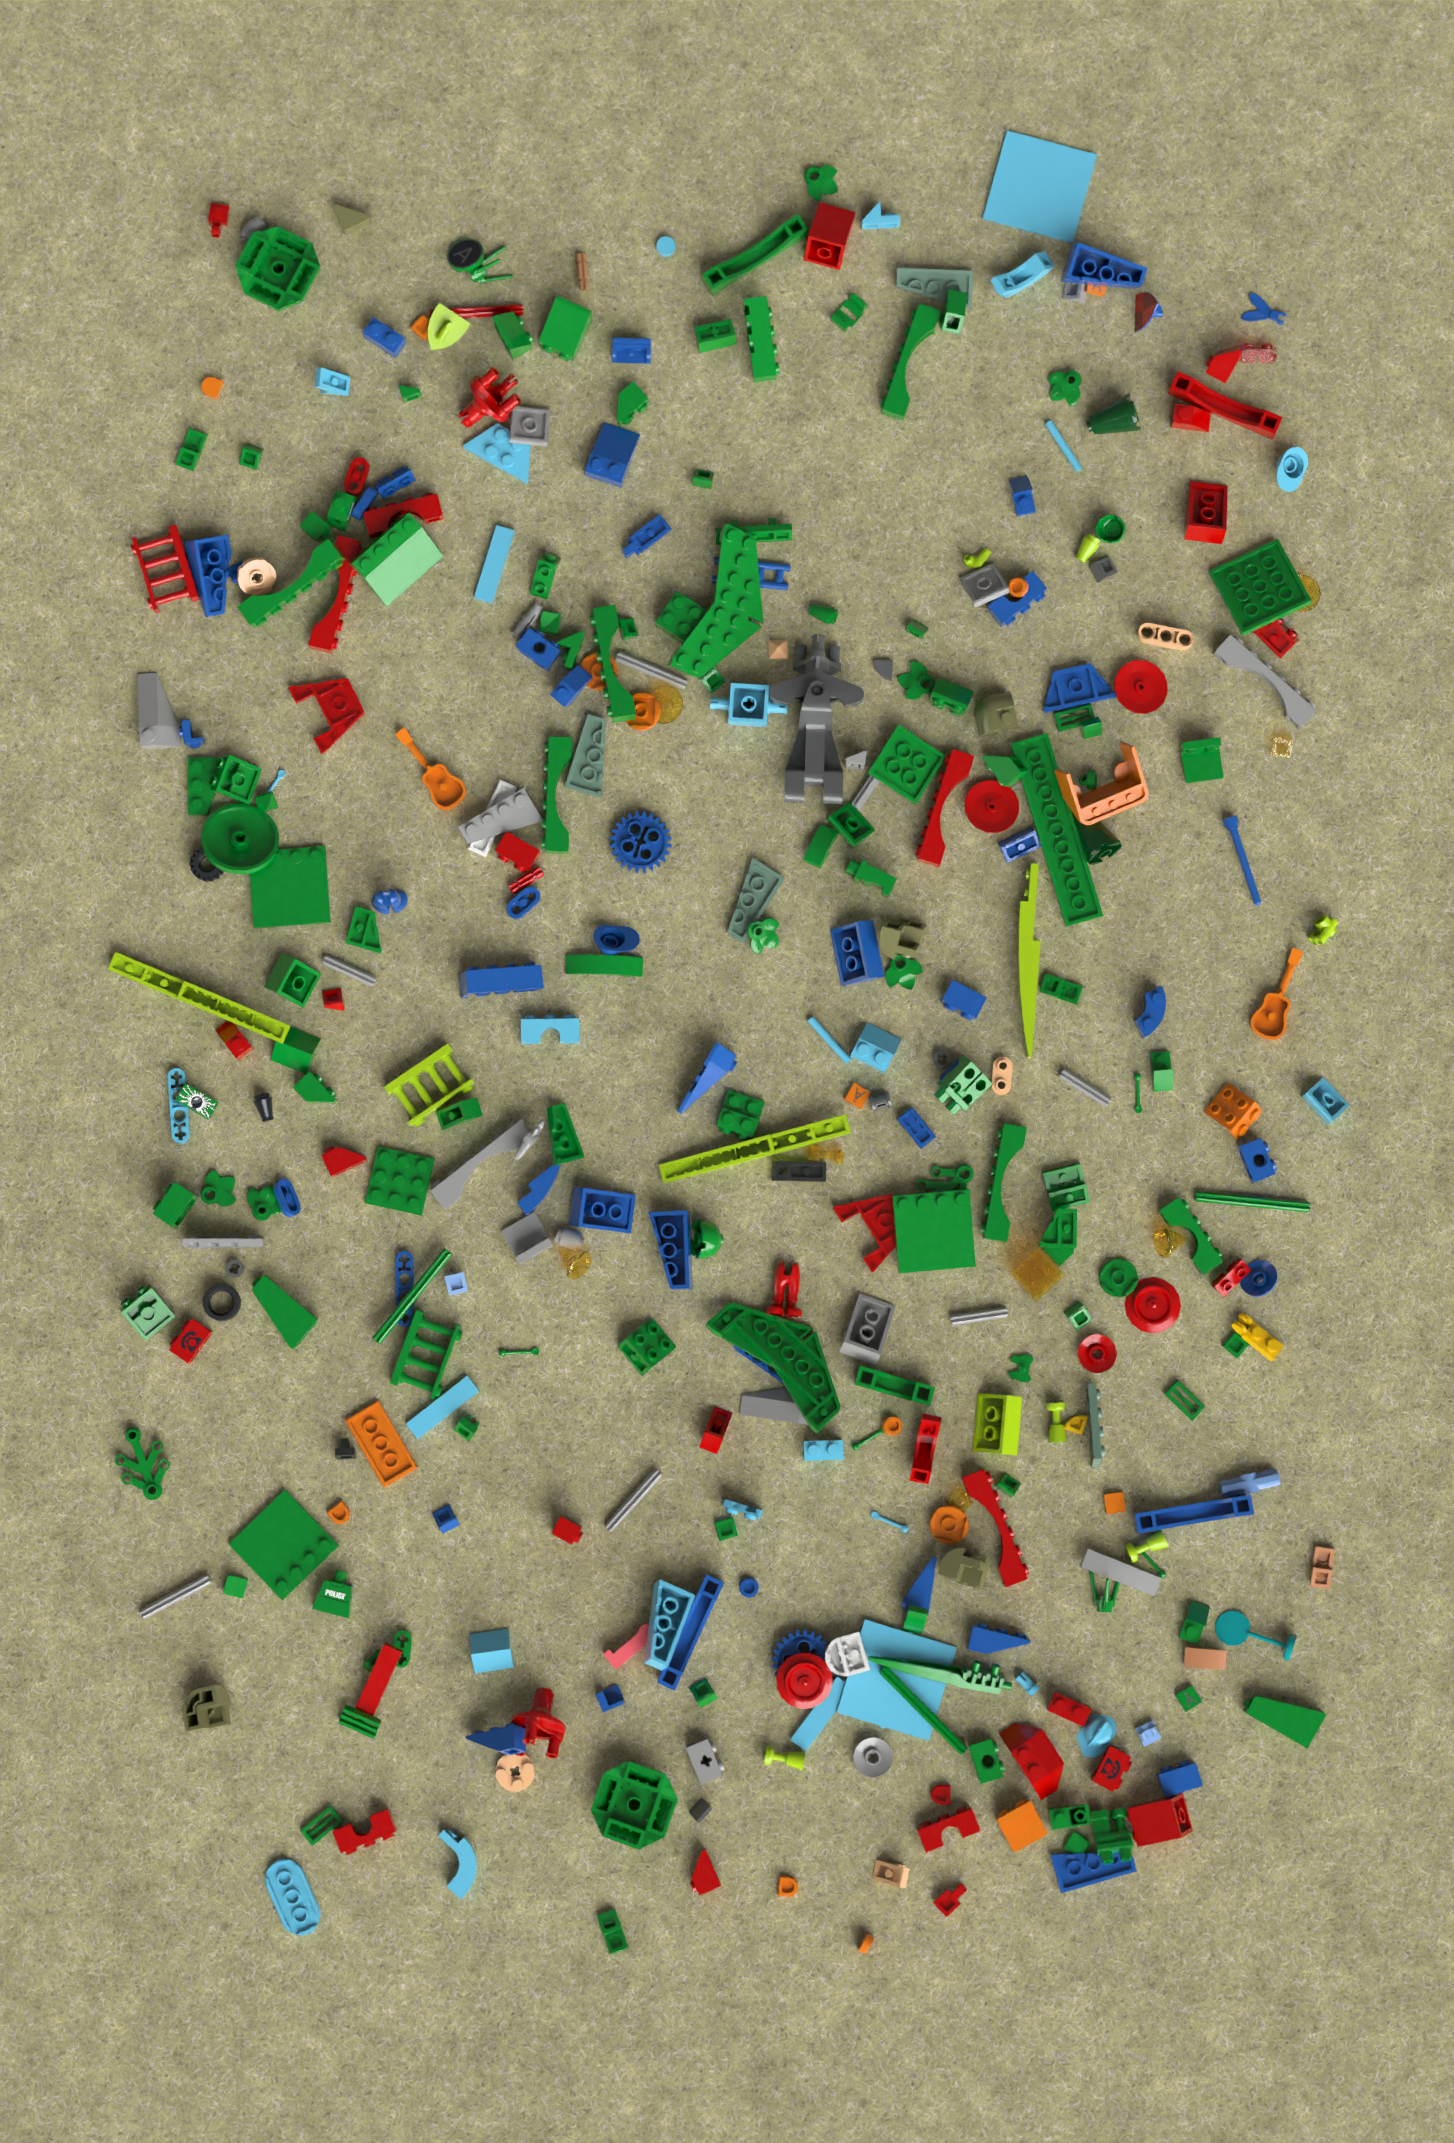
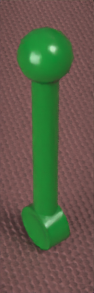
M1136 1073L1134 1075L1136 1080V1107L1134 1110L1139 1114L1142 1112V1107L1140 1106L1141 1074Z
M501 1349L499 1350V1355L502 1357L509 1354L538 1355L539 1349L512 1351Z
M882 1426L880 1430L859 1443H853L852 1449L856 1451L861 1445L884 1433Z
M1145 1551L1141 1554L1159 1573V1577L1165 1578L1166 1572L1161 1570Z

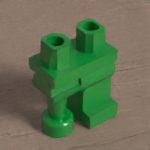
M851 859L846 869V874L854 877L853 882L859 884L861 881L866 887L873 885L883 889L881 895L888 898L897 878L873 866H867L868 862L864 860L860 864Z
M1119 1808L1110 1811L1111 1819L1116 1821V1830H1111L1108 1810L1090 1812V1825L1097 1856L1100 1855L1102 1863H1113L1112 1853L1118 1852L1120 1853L1121 1861H1130L1132 1858L1133 1840L1131 1832L1126 1829L1124 1818L1127 1816L1126 1810Z

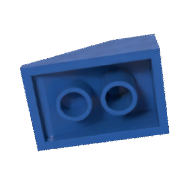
M604 422L587 463L585 475L622 488L640 434Z
M574 1187L569 1226L631 1234L636 1195Z

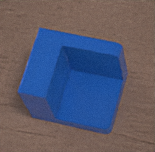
M618 1685L596 1693L603 1712L625 1704Z

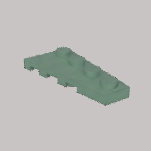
M897 268L896 288L945 302L948 289L966 292V308L971 310L973 271Z
M1088 1383L1086 1389L1088 1415H1090L1089 1432L1092 1434V1437H1090V1452L1093 1453L1091 1468H1099L1102 1457H1105L1104 1445L1101 1446L1100 1438H1103V1427H1099V1419H1102L1101 1407H1097V1400H1100V1390L1096 1389V1383Z

